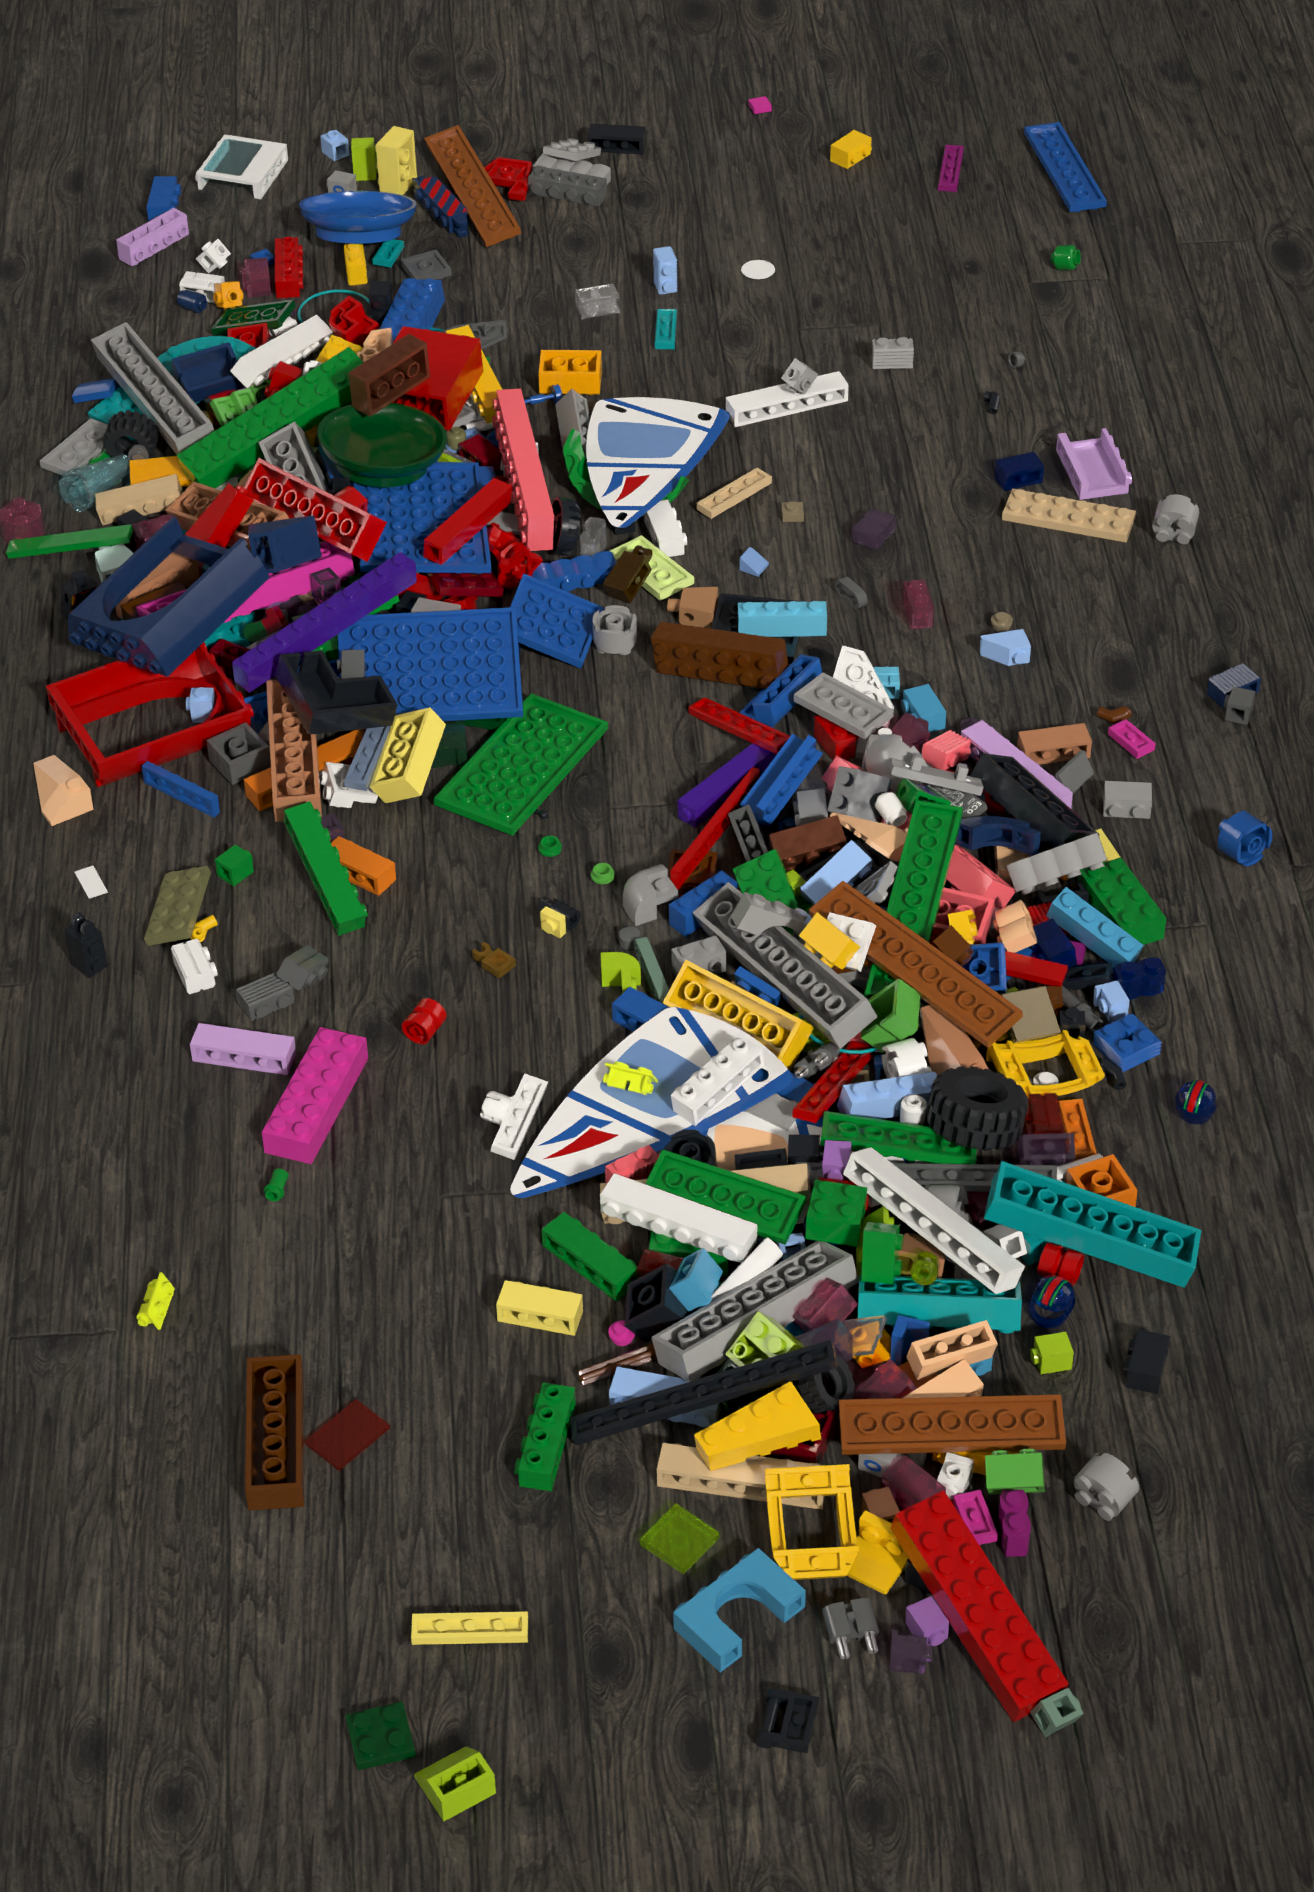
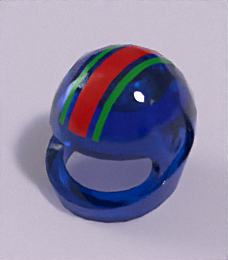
M1192 1080L1185 1083L1175 1096V1106L1178 1115L1189 1124L1197 1125L1209 1121L1217 1107L1216 1094L1211 1085L1200 1080Z
M1048 1275L1039 1280L1029 1303L1030 1315L1036 1324L1045 1328H1056L1068 1319L1076 1300L1071 1283L1058 1275ZM1037 1304L1049 1311L1057 1312L1064 1310V1313L1059 1318L1046 1319L1036 1312L1034 1305Z

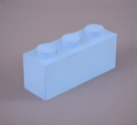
M851 840L800 888V895L809 904L812 903L814 906L842 881H845L854 888V883L859 878L864 879L871 872L872 859Z

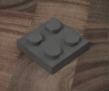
M437 250L401 259V266L410 278L440 280L452 275L450 266Z

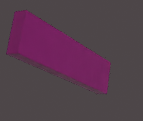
M945 145L938 191L957 192L964 146Z

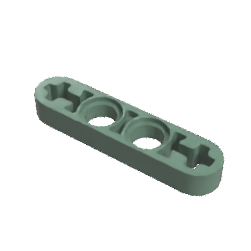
M646 936L634 939L635 953L654 1000L663 1003L669 988Z

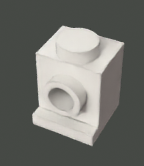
M947 1452L937 1479L936 1494L944 1490L949 1499L952 1500L954 1495L966 1493L973 1477L974 1460Z

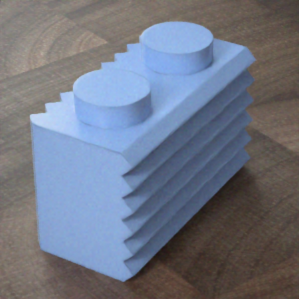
M670 246L653 250L654 283L658 294L674 293L677 291V259Z

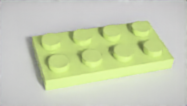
M642 535L609 551L613 553L617 561L624 551L631 553L637 545L651 549L653 554L649 565L652 571L642 587L660 601L694 584V576Z

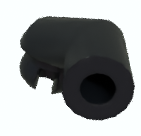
M1108 1058L1101 1059L1099 1064L1104 1074L1108 1072L1111 1075L1115 1089H1124L1127 1084L1122 1068Z

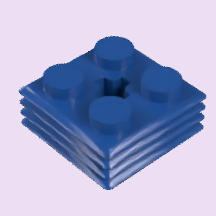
M1003 943L971 945L974 951L971 954L972 958L961 967L998 994H1006V959ZM980 965H983L984 969H986L982 974H978L975 971L979 969Z
M1134 1014L1126 1015L1094 1031L1093 1044L1108 1059L1121 1067L1123 1072L1161 1054L1160 1047L1162 1042Z

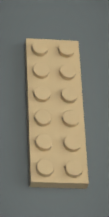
M1012 489L1002 513V520L1121 542H1127L1136 517V511L1127 508L1073 500L1044 493H1034L1022 489Z

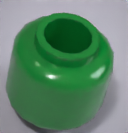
M1058 245L1054 252L1051 253V263L1054 264L1057 270H1074L1081 261L1080 251L1074 245Z

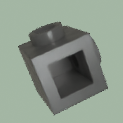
M1233 687L1231 694L1226 695L1224 701V708H1227L1225 721L1248 725L1253 710L1255 691Z

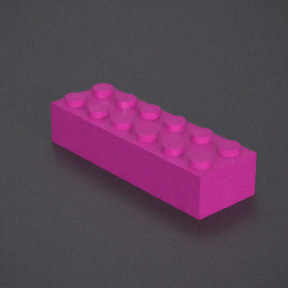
M322 1027L319 1028L262 1131L264 1153L308 1164L313 1163L368 1060L367 1040L365 1037Z

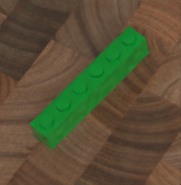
M311 801L285 809L284 824L337 935L340 936L365 927V917L368 916L365 905L363 903L360 904L358 900L356 886L354 884L351 885L348 880L349 873L346 866H342L339 861L340 855L337 847H332L328 829L326 827L323 828L321 824L322 818L319 810L314 809Z

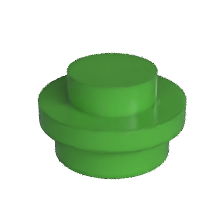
M607 863L596 864L591 871V879L597 884H608L615 877L614 870Z

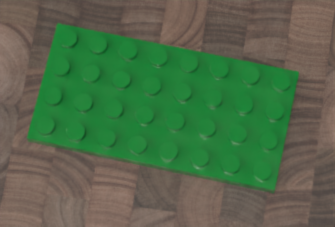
M531 693L522 702L523 717L508 718L435 796L434 805L513 836L608 730V722Z

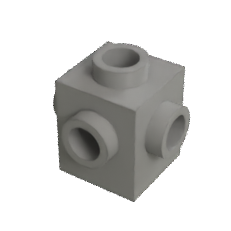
M795 358L781 379L787 383L786 387L794 393L798 390L805 395L819 374Z

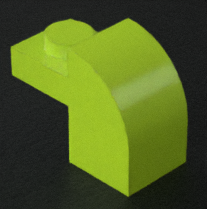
M623 952L601 953L602 987L622 986V994L629 987L637 990V986L641 985V968L637 959Z

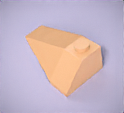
M52 755L33 763L41 811L51 826L94 810L90 788L80 775L58 757Z
M834 812L831 813L830 817L838 815L842 826L854 832L853 834L865 840L875 850L887 858L900 861L908 827L902 830L892 825Z

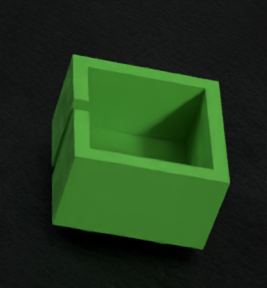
M897 979L868 999L877 1018L862 1030L861 1038L880 1052H885L882 1050L883 1046L899 1042L913 1035L918 1030L920 995L902 980Z

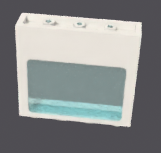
M224 134L196 172L195 180L198 182V189L202 190L209 179L253 185L254 198L262 199L288 161L287 144Z

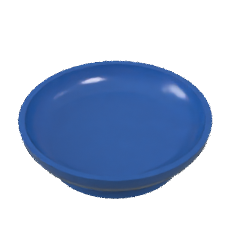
M341 191L305 198L299 203V207L305 220L316 226V235L319 238L338 243L363 244L384 242L399 237L401 235V225L412 218L417 203L410 197L395 193Z

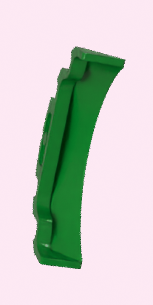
M571 429L563 447L569 478L586 501L596 508L602 509L590 480L580 432ZM681 476L677 486L661 501L668 500L671 503L675 500L689 482V479Z

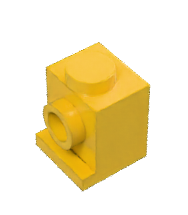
M973 910L948 914L950 926L952 925L970 945L975 944L974 936H978L976 922H971V920L976 919Z

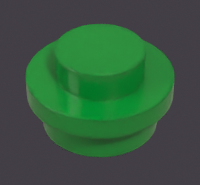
M545 836L541 839L538 849L542 855L553 857L562 851V844L555 836Z

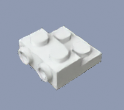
M326 762L323 771L319 772L320 784L324 786L322 797L328 800L329 806L351 808L354 801L376 803L378 795L370 787H368L367 791L344 786V779L351 765Z

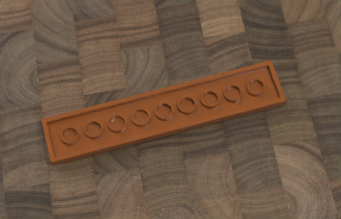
M459 125L425 137L428 149L458 200L467 208V215L485 246L495 245L498 242L521 234L518 223Z
M845 881L840 882L809 909V914L812 918L816 913H819L827 919L830 912L874 923L876 928L866 958L894 979H900L915 989L921 999L989 1048L1023 1017L1022 1010Z

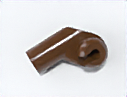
M1101 706L1097 711V717L1113 724H1117L1125 719L1128 720L1132 716L1131 709L1126 706L1113 710Z

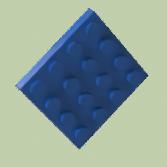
M523 574L510 608L516 607L518 642L581 669L593 639V615L598 610L599 613L602 612L604 607Z

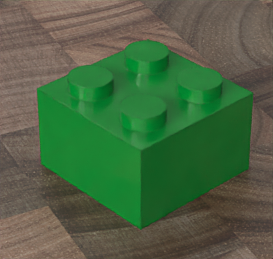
M815 1180L807 1213L805 1239L858 1247L866 1211L867 1187Z

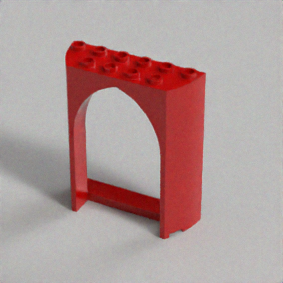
M204 642L168 677L154 674L152 671L118 660L46 686L51 709L56 713L57 728L60 733L68 731L92 767L97 788L142 772V765L147 761L155 765H162L206 749L208 739L245 722L250 726L251 717L254 716L251 705L245 703L242 693L235 689L232 679L226 677L223 667L221 665L218 666L212 653L209 654ZM191 688H214L216 704L212 713L203 723L107 758L103 756L83 726L89 722L149 701L173 697H190Z

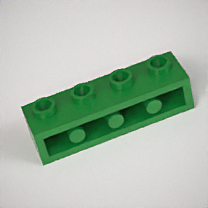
M543 1383L540 1393L535 1394L533 1402L535 1412L534 1415H529L527 1431L529 1433L528 1436H523L521 1443L522 1458H517L515 1464V1475H519V1487L552 1492L570 1427V1417H573L576 1406L575 1387Z

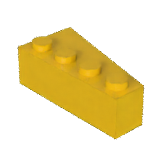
M790 1381L694 1434L697 1451L709 1470L713 1471L744 1462L749 1457L756 1455L762 1457L771 1454L770 1451L783 1447L789 1449L798 1446V1443L811 1440L813 1442L820 1440L821 1433L818 1421Z

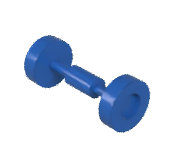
M558 384L552 385L551 394L529 396V399H525L524 402L531 405L552 398L554 404H556L563 397L562 391Z

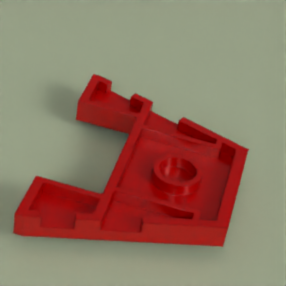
M498 157L484 167L495 186L500 185L511 188L508 192L509 199L525 201L528 191V177L533 170L531 161Z

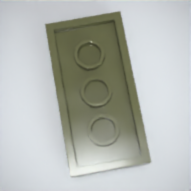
M208 866L165 873L144 937L148 946L191 938L211 875Z

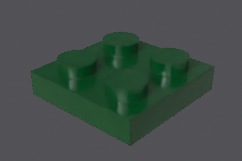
M403 1701L345 1714L357 1771L416 1757Z

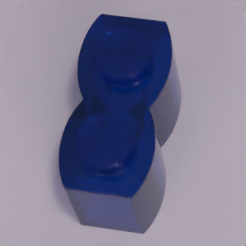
M1147 958L1138 963L1125 962L1114 967L1112 982L1118 980L1129 1000L1135 999L1140 995L1154 996L1164 991L1166 969L1160 958Z

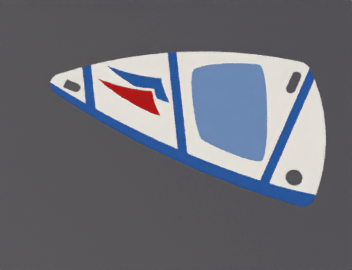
M627 397L599 400L595 404L589 422L586 456L593 490L610 524L619 528L629 526L677 486L680 477H686L711 448L730 418L729 412L700 403L665 398ZM610 404L613 406L626 409L627 411L625 413H621L606 408V405ZM700 413H707L712 418L704 421L699 419L698 415ZM622 512L627 514L623 521L615 519Z
M678 1007L667 1008L647 1021L612 1049L569 1093L548 1120L528 1151L510 1188L511 1193L517 1198H527L605 1172L606 1165L647 1145H650L655 1152L661 1151L668 1145L674 1134L690 1129L701 1133L783 1090L791 1083L792 1074L768 1048L742 1030L722 1020L699 1012ZM676 1016L679 1018L687 1030L684 1035H679L669 1022L671 1017ZM741 1034L763 1049L765 1065L760 1069H765L769 1073L765 1081L756 1082L750 1077L696 1126L673 1111L671 1094L674 1090L690 1079L694 1072L699 1071L706 1065L711 1057L716 1056L722 1051L728 1042L733 1041ZM616 1061L622 1062L635 1070L638 1067L647 1068L652 1071L658 1083L651 1082L654 1085L653 1092L651 1094L647 1093V1095L630 1092L628 1090L630 1082L628 1081L625 1090L608 1087L607 1083H603L605 1073L609 1074L610 1071L605 1066V1062L614 1064ZM533 1176L541 1178L539 1183L527 1189L523 1184V1181Z

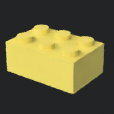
M393 126L375 146V152L377 153L376 167L379 174L378 185L380 192L404 195L413 185L412 178H417L414 131Z

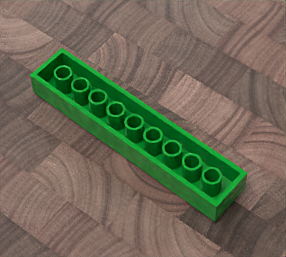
M350 347L346 348L177 454L176 456L182 471L192 483L197 482L216 489L254 465L258 458H265L259 445L261 440L293 422L306 432L320 423L329 413L352 403L348 373L364 362Z

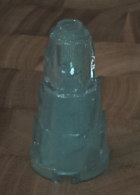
M120 454L111 458L107 457L94 464H88L81 468L76 467L61 475L63 478L59 480V491L65 503L71 502L74 505L71 508L79 512L96 504V493L111 490L130 472L128 456Z

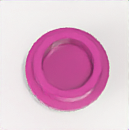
M624 1320L616 1321L609 1327V1337L618 1346L630 1344L635 1337V1334L624 1326Z

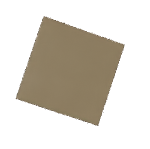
M1046 986L1001 995L1023 1012V1017L1009 1029L1013 1043L1055 1036L1061 1032Z

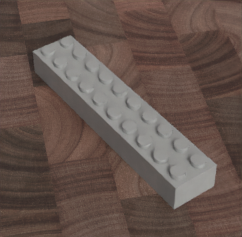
M127 322L91 339L97 358L141 412L147 415V419L154 421L153 425L157 426V431L176 454L181 453L214 432L210 420Z
M729 882L693 912L705 933L710 937L716 935L727 952L755 976L781 992V999L839 1049L877 1018L866 997L781 926L770 927L758 936L737 929L731 915L743 894Z

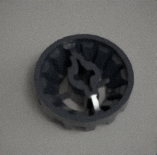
M556 497L551 504L554 513L553 550H548L551 555L568 556L574 552V549L577 547V540L580 539L581 509L571 498Z

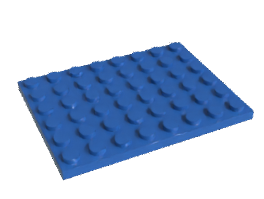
M435 462L417 481L397 487H372L353 481V487L368 500L367 512L387 522L368 562L359 558L360 572L369 573L399 552H402L416 563V573H491L486 525L442 565L423 557L424 539L482 489L478 462Z
M516 607L366 615L338 634L339 660L342 659V650H364L366 677L381 675L398 704L395 715L430 707L442 721L523 717Z

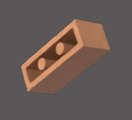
M1085 723L1018 732L1017 748L1039 765L1070 761L1081 750L1085 751L1087 758H1090L1092 740Z

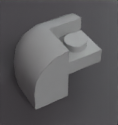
M882 734L867 750L865 757L867 772L892 779L890 789L893 793H896L898 784L904 778L891 775L889 770L891 758L910 762L913 752L919 753L915 746L910 748L901 741L900 735ZM923 760L922 765H923V766H928V765L926 764L925 760Z
M659 864L641 870L627 880L623 891V907L635 926L657 919V905L678 898V890L668 877V869L664 865Z

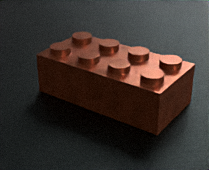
M407 334L350 371L348 376L352 406L371 417L430 378L427 343L411 334Z

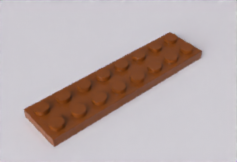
M1061 1395L839 1400L842 1455L1020 1451L1023 1449L1062 1450L1066 1448Z

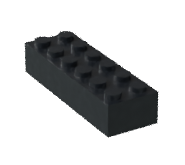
M987 753L981 755L970 777L981 779L983 790L991 795L990 798L994 802L1001 804L1008 815L1028 822L1029 828L1041 832L1040 843L1045 844L1049 848L1048 850L1098 833L1014 757Z

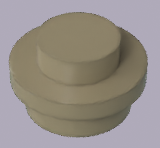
M998 612L991 617V624L996 631L1005 632L1013 624V618L1005 612Z

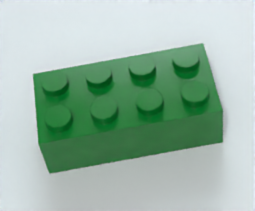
M1121 857L1103 862L1104 867L1090 871L1089 867L1080 870L1081 875L1078 876L1077 882L1081 881L1085 889L1088 890V904L1143 945L1164 939L1165 915Z

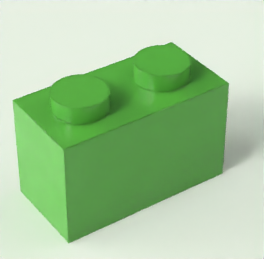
M1023 1449L1019 1451L1020 1454H1008V1451L998 1450L991 1452V1455H985L988 1494H1001L1003 1490H1024L1025 1493L1045 1492L1042 1453H1036L1035 1449Z

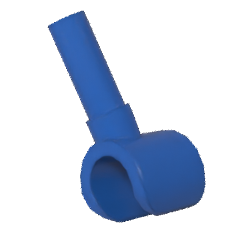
M884 1054L874 1056V1081L881 1078V1069H884L881 1055Z

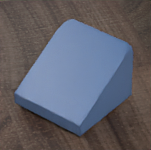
M751 547L740 557V571L757 577L769 565V562Z

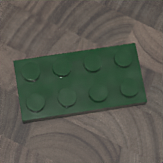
M292 299L227 308L213 325L211 331L214 336H227L228 328L267 323L268 329L272 328L275 330L283 326L284 321L291 315L296 305Z

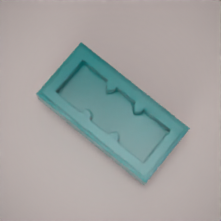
M395 239L384 241L373 257V265L391 268L404 248V241Z

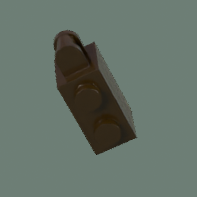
M637 545L631 553L623 552L603 583L609 597L627 603L632 602L652 571L649 565L653 554L651 549Z

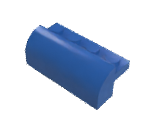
M800 654L767 689H762L739 713L774 728L797 704L794 702V694L822 673L819 658Z
M792 734L741 802L740 808L748 804L750 805L759 825L769 827L823 755L822 752L816 749V739L808 735L803 741Z

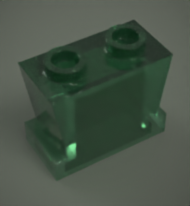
M456 720L455 723L444 722L446 725L431 769L458 764V767H463L467 763L464 720Z

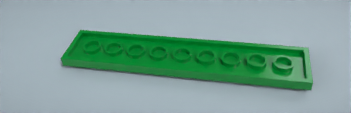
M916 800L886 912L930 943L963 816V807ZM873 963L865 990V997L869 999L896 981V979Z

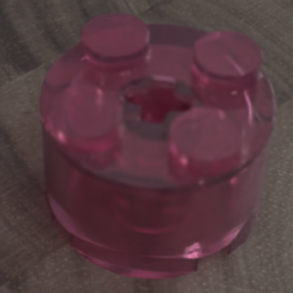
M18 497L13 499L12 503L0 509V525L6 543L9 544L10 540L44 536V522L40 505Z

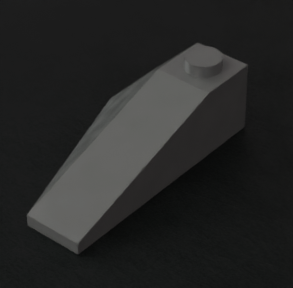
M505 320L455 325L442 331L446 333L447 330L469 325L475 338H480L481 350L507 338Z

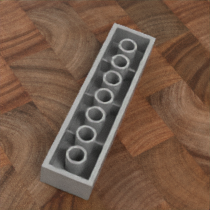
M816 1241L652 1336L659 1365L688 1382L699 1379L704 1373L721 1366L723 1362L728 1360L729 1357L726 1355V1352L758 1311L774 1318L785 1328L787 1324L807 1315L809 1311L819 1305L826 1304L831 1298L846 1292L850 1287L857 1284L859 1281L853 1256L827 1242Z

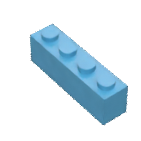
M1067 887L1051 903L1047 917L1105 961L1112 963L1113 967L1122 974L1138 958L1143 944Z

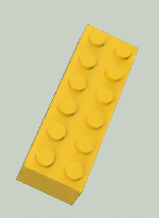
M685 960L663 1001L669 1007L699 1012L722 1020L742 1030L768 1048L790 1071L814 1029V1026L688 960Z

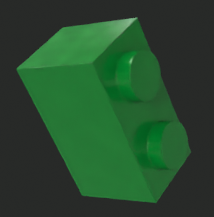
M867 1223L863 1230L861 1281L894 1284L897 1276H901L902 1260H898V1251H902L904 1236L899 1234L900 1225Z

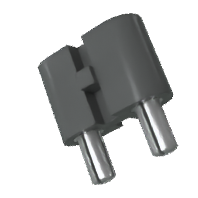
M830 1041L824 1043L816 1050L813 1048L795 1065L794 1073L796 1078L800 1079L803 1077L808 1079L818 1071L821 1073L830 1063L838 1058L840 1049Z
M871 1599L850 1600V1604L845 1605L844 1602L833 1603L822 1609L830 1643L837 1645L840 1659L850 1657L847 1643L855 1638L858 1641H866L870 1654L878 1652L875 1636L879 1634V1629Z

